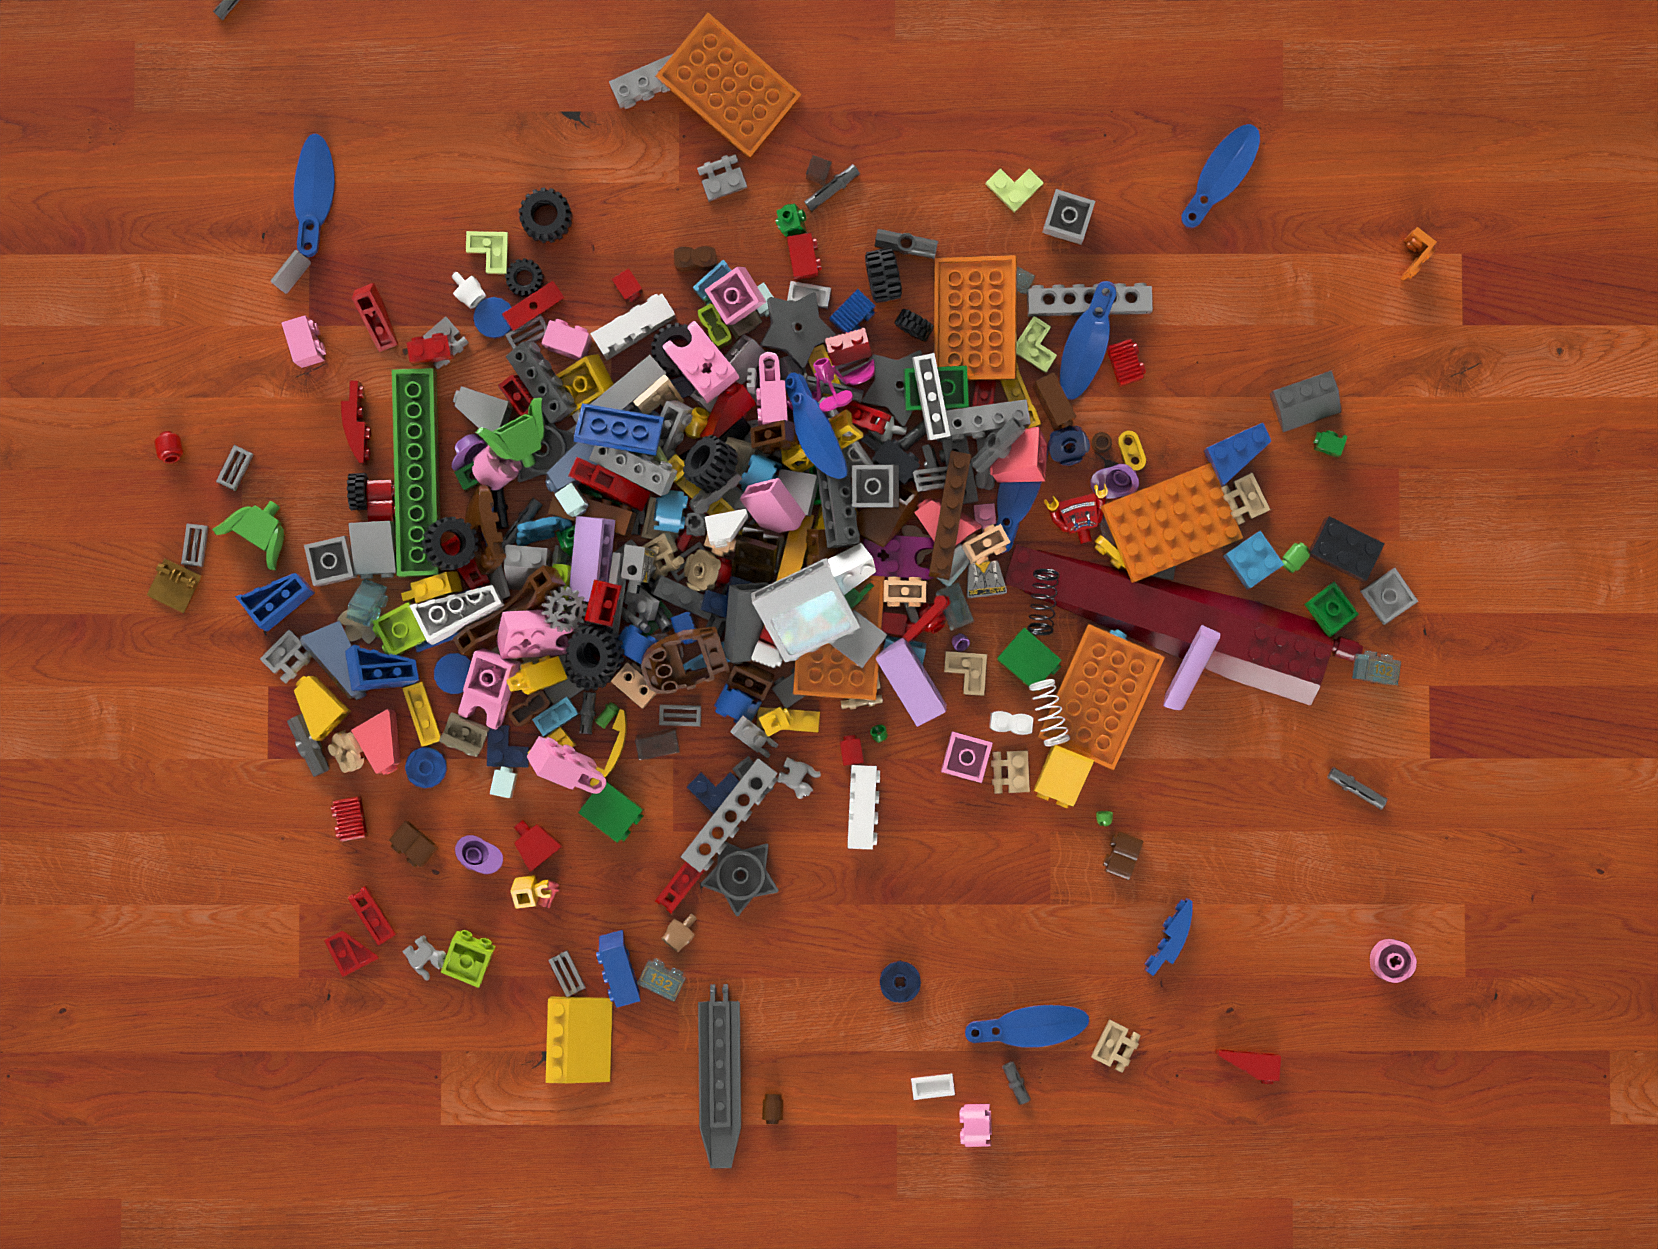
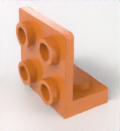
M1418 227L1404 239V242L1407 243L1406 246L1413 252H1419V255L1400 277L1402 281L1407 277L1411 279L1423 266L1420 263H1424L1426 259H1429L1436 250L1433 246L1437 242Z

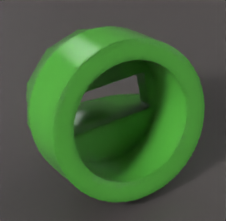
M1096 812L1097 823L1100 826H1109L1113 820V812Z

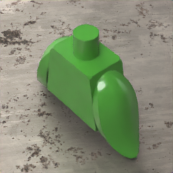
M542 397L534 398L531 401L528 415L524 414L494 431L480 427L475 433L481 436L499 457L505 460H522L524 467L534 465L536 461L532 453L541 449V442L545 435Z
M269 501L264 510L256 505L253 507H243L212 529L216 535H223L234 531L266 552L268 569L276 571L285 535L284 529L281 526L282 523L274 518L280 509V506L274 502Z

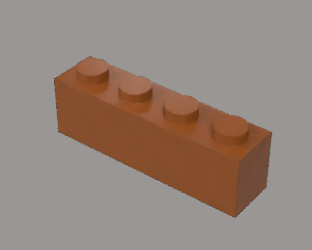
M554 493L548 513L555 517L576 522V517H571L566 513ZM583 494L590 506L586 508V512L581 516L615 520L614 534L630 538L637 514L631 511V507L621 504L619 508L612 506L613 502L604 499L597 502L593 500V496Z

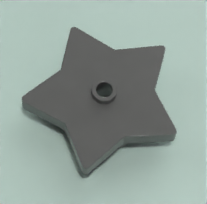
M813 292L794 303L774 297L767 299L771 323L760 346L782 350L789 355L800 369L805 368L814 346L826 342V338L836 336L819 318L816 293Z
M921 350L899 360L873 354L875 381L862 399V403L887 408L900 425L904 427L913 410L905 411L904 387L898 389L896 383L898 381L904 383L903 369L914 368L912 358L922 356Z
M543 413L545 435L541 446L546 445L547 452L542 453L538 450L532 453L536 463L530 467H524L522 460H519L522 464V469L518 473V482H523L540 475L547 476V472L578 443L574 442L575 433L558 429L555 423H550Z
M724 841L727 846L720 855L718 854L717 866L701 882V886L724 894L736 916L740 915L753 897L779 891L766 870L769 846L767 843L741 849ZM739 871H743L745 873V877L743 879L737 877V873Z

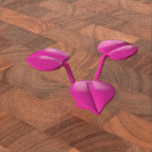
M828 358L817 360L813 364L816 371L814 375L816 377L817 393L811 392L812 398L817 402L821 400V380L823 383H828L833 396L827 397L819 404L822 411H831L837 407L849 404L853 399L852 392L844 390L836 394L831 382L834 379V375L836 374L844 384L857 385L869 380L875 373L874 359L844 377L836 370L834 365L831 366ZM786 399L788 408L793 412V405L790 399Z

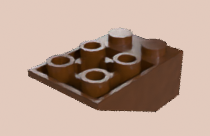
M899 483V507H862L856 517L860 536L884 548L915 514L914 512L919 509L917 506L919 504V492Z

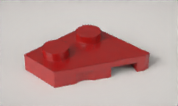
M343 930L324 940L342 977L379 959L376 954Z

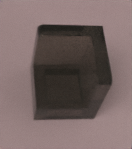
M812 155L806 171V179L825 186L832 169V162Z

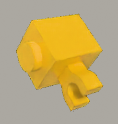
M782 706L759 717L767 736L790 726L789 721L792 719L787 708L783 710Z
M535 875L515 878L511 888L515 908L536 906L539 897L551 898L552 891L543 890V888H548L549 881L543 880L537 883Z

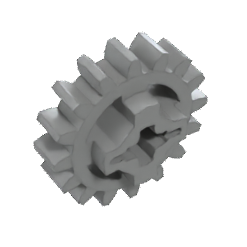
M558 587V592L551 590L552 596H545L548 602L542 603L546 611L541 613L542 615H547L544 622H551L550 628L555 629L557 627L558 632L563 630L571 632V627L578 629L577 623H584L581 617L586 615V612H583V608H586L587 605L582 604L585 598L583 596L578 597L579 591L574 590L572 592L571 587H567L565 590L563 587ZM566 595V596H569V597L572 598V599L566 601V599L563 598L562 596ZM563 606H567V608L565 609L566 613H562V611L564 610ZM563 618L567 623L563 624L557 620Z

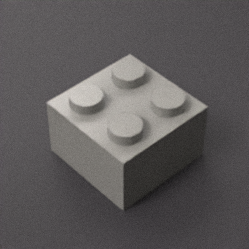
M1056 189L1042 233L1081 245L1095 201Z
M852 465V507H899V465Z
M341 536L304 545L313 586L320 587L358 578L354 573L352 549L348 537Z

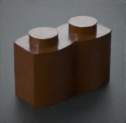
M702 246L696 249L691 247L676 248L674 250L675 268L680 271H691L696 268L702 271H710L717 266L716 250L709 246Z
M536 691L524 703L515 705L509 711L508 716L515 726L527 725L535 715L541 714L550 708L552 701L545 691Z
M404 821L389 839L392 843L391 848L399 854L403 852L408 857L406 860L414 867L417 865L419 867L424 866L439 848L409 821Z
M1118 832V835L1114 834L1110 846L1113 847L1111 854H1106L1103 861V866H1106L1104 871L1129 880L1144 841L1122 832Z

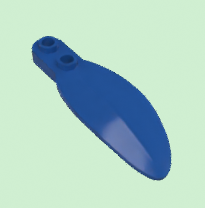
M1246 124L1238 127L1223 139L1212 152L1200 174L1196 194L1181 214V221L1184 226L1188 228L1197 227L1210 208L1227 197L1246 176L1254 162L1260 143L1259 130L1254 125ZM1202 196L1207 198L1206 204L1201 203L1200 198ZM1190 213L1196 216L1194 221L1189 220L1188 215Z
M312 134L306 139L300 153L294 181V208L299 221L297 249L305 257H312L318 252L321 226L329 214L335 188V173L331 152L326 141L319 134ZM309 225L314 226L312 230H307ZM307 245H312L310 250H305Z
M1103 281L1097 285L1089 309L1080 316L1068 336L1060 369V385L1067 399H1075L1087 389L1103 361L1110 334L1109 313L1116 297V287L1112 282ZM1108 288L1110 293L1104 294L1102 290ZM1101 307L1103 312L1098 313L1095 309Z
M790 373L785 380V389L793 405L795 431L804 453L823 473L837 479L846 477L848 472L846 461L825 412L820 409L819 403L812 398L804 376Z
M1042 481L1000 483L997 497L998 520L996 526L1001 524L1010 540V543L1005 546L1007 550L1002 553L1008 552L1012 548L1019 522L1030 511ZM1009 519V525L1005 526V520Z
M1031 1006L1011 1011L999 1019L973 1021L967 1025L965 1036L972 1043L1000 1041L1017 1047H1044L1064 1042L1080 1034L1088 1026L1089 1016L1083 1010L1070 1006ZM997 1027L1000 1029V1033L994 1034L992 1029ZM977 1029L979 1035L973 1036L972 1030Z

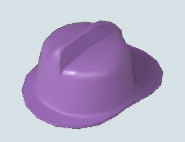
M470 434L459 440L455 446L457 455L452 461V469L457 471L472 463L473 458L488 446L484 439L478 435Z
M1118 464L1097 471L1092 476L1090 483L1094 493V486L1096 484L1098 491H1102L1104 484H1106L1108 490L1106 499L1134 493L1138 489L1139 478L1136 475V471L1130 466Z
M467 835L462 837L456 844L455 854L461 864L467 869L475 870L482 874H492L502 866L503 855L500 850L479 837Z

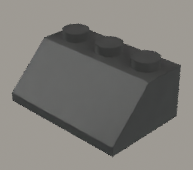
M1332 371L1282 387L1269 394L1282 432L1341 413L1339 390Z

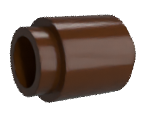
M765 1094L762 1119L766 1120V1124H779V1120H783L782 1094Z

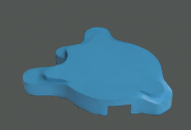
M547 517L519 524L517 526L516 544L517 546H526L536 541L555 537L554 531L560 529V532L573 526L572 522L561 517Z

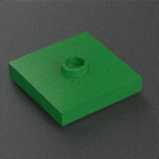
M1335 581L1304 604L1328 637L1333 636L1359 615Z

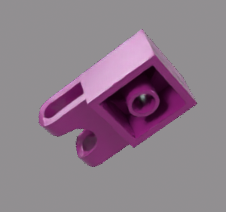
M895 535L884 548L864 538L863 546L873 557L876 569L872 576H885L886 578L901 577V579L920 577L921 580L934 579V577L928 576L929 569L922 568L917 564L919 552L933 549L934 541L932 538ZM886 551L889 554V559L886 558V561L883 562L880 555Z

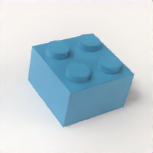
M1261 531L1255 533L1223 555L1246 590L1284 565Z

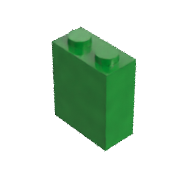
M1023 628L996 659L1028 688L1031 684L1044 681L1050 673L1054 675L1061 668L1059 664L1061 659L1026 628Z
M606 781L605 788L600 793H592L578 813L618 843L620 840L625 841L631 834L629 828L633 823L637 825L644 816L642 814L644 809Z

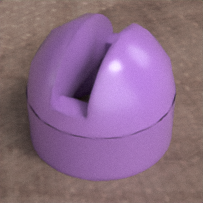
M958 633V635L953 636L952 645L956 651L961 652L969 647L970 641L964 634Z

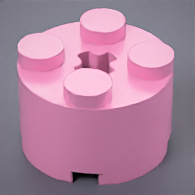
M489 446L479 452L472 460V462L474 461V466H472L474 476L480 484L492 487L491 490H500L518 475L519 470L522 469L520 461L505 460L499 457Z
M1395 939L1382 940L1371 951L1370 967L1381 979L1392 983L1402 982L1412 976L1416 969V957L1410 946L1404 942ZM1390 958L1396 959V963L1391 964L1389 962Z
M965 1104L964 1107H961L960 1123H964V1128L960 1132L961 1144H965L966 1147L991 1146V1111H987L990 1109V1104Z

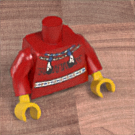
M1096 484L1094 486L1095 493L1058 502L1055 496H1052L1054 501L1051 504L1045 499L1044 503L1049 509L1052 522L1061 531L1067 532L1068 535L1078 533L1080 544L1091 542L1092 538L1089 529L1098 527L1104 516L1100 506L1106 504V495L1108 494L1106 484H1104L1102 491H1098Z

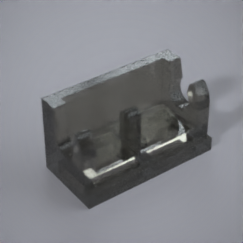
M676 728L635 736L639 760L680 752Z

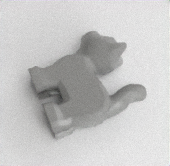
M787 757L784 768H789L790 772L789 774L780 772L777 782H782L789 788L794 789L796 797L802 799L809 796L811 791H813L808 783L802 782V779L807 773L814 778H819L821 773L803 762L794 761V759Z
M423 935L415 941L419 947L418 950L415 951L410 945L403 950V953L415 971L422 975L424 980H429L430 975L423 966L430 960L434 967L440 969L443 967L447 954L443 950H435L427 942V937Z

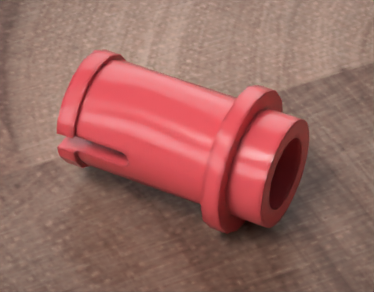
M548 880V888H544V890L552 891L551 898L540 897L538 904L550 908L556 892L559 891V884Z

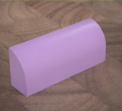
M576 516L570 587L572 592L574 590L579 591L578 597L583 596L585 598L583 601L589 602L594 579L609 583L615 520Z
M1201 625L1165 694V707L1174 710L1183 709L1220 639V633Z
M902 638L887 646L876 656L878 664L917 727L946 712L947 704L909 642Z

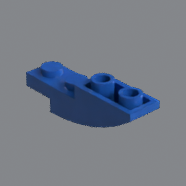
M1188 898L1185 901L1180 900L1175 907L1176 913L1174 916H1169L1162 925L1164 927L1162 932L1168 935V938H1163L1157 946L1159 950L1155 956L1151 955L1145 962L1147 967L1144 970L1152 976L1156 974L1165 960L1173 964L1184 946L1192 919L1193 902Z

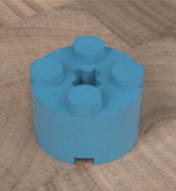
M753 454L748 463L750 468L747 473L744 472L742 474V480L739 482L742 484V491H745L748 485L777 479L776 472L782 469V464L763 455Z
M670 490L668 494L656 497L654 521L658 522L657 526L653 525V530L678 533L679 529H684L685 517H682V510L686 509L688 496H684V492Z

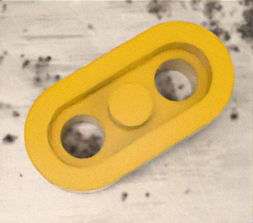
M1133 431L1123 432L1118 438V446L1124 463L1134 471H1139L1146 463V457L1139 437ZM1126 438L1131 439V445H1126L1124 440ZM1132 458L1138 459L1137 465L1132 464Z
M1099 535L1094 541L1096 544L1095 549L1102 555L1106 553L1111 558L1110 563L1117 569L1120 567L1125 569L1126 567L1119 551L1108 540Z

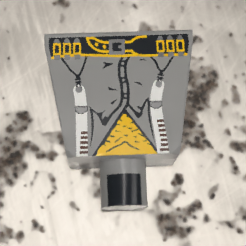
M625 545L621 577L629 580L627 592L639 594L641 582H649L655 555L654 550Z
M988 559L979 565L977 563L968 565L967 599L1007 593L998 561L989 562Z

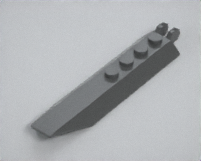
M710 984V1001L698 1002L699 1129L710 1168H732L741 1130L740 1002L728 1001V984H723L722 987L723 1001H715L716 987L715 984Z

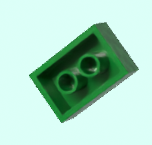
M967 366L937 367L945 409L968 408ZM914 368L903 369L905 411L922 410Z

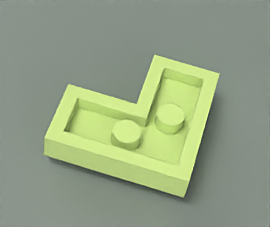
M999 169L986 182V185L1015 213L1043 185V182L1030 169L1016 182Z
M467 231L466 252L486 254L487 274H507L508 232Z
M1033 316L1017 341V355L1046 373L1057 356L1041 345L1051 326Z

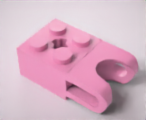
M693 321L687 326L692 335V341L688 346L681 348L668 341L663 345V349L708 404L740 377L700 326Z
M766 352L759 358L760 388H756L757 406H761V408L757 409L758 426L787 420L785 380H780L779 359L775 353Z
M543 610L510 611L502 613L496 642L502 659L567 654L566 649L570 645L568 644V638L564 634L571 632H565V630L558 632L557 627L551 629V622H544L547 615H542L541 612ZM561 618V619H558L557 621H558V622H562V621H564V620H563V618Z
M485 648L475 651L463 688L464 693L458 711L459 716L464 718L470 717L474 714L477 706H481L487 713L486 725L494 730L498 729L504 720L512 693L506 680L516 675L515 673L518 672L521 662L511 658L502 659L500 654Z
M539 736L527 755L537 776L573 790L576 786L597 794L606 786V779L601 772L596 770L597 765L592 758L576 752L569 745H559L552 738L547 737L545 739ZM592 777L599 779L597 785H590L589 781Z

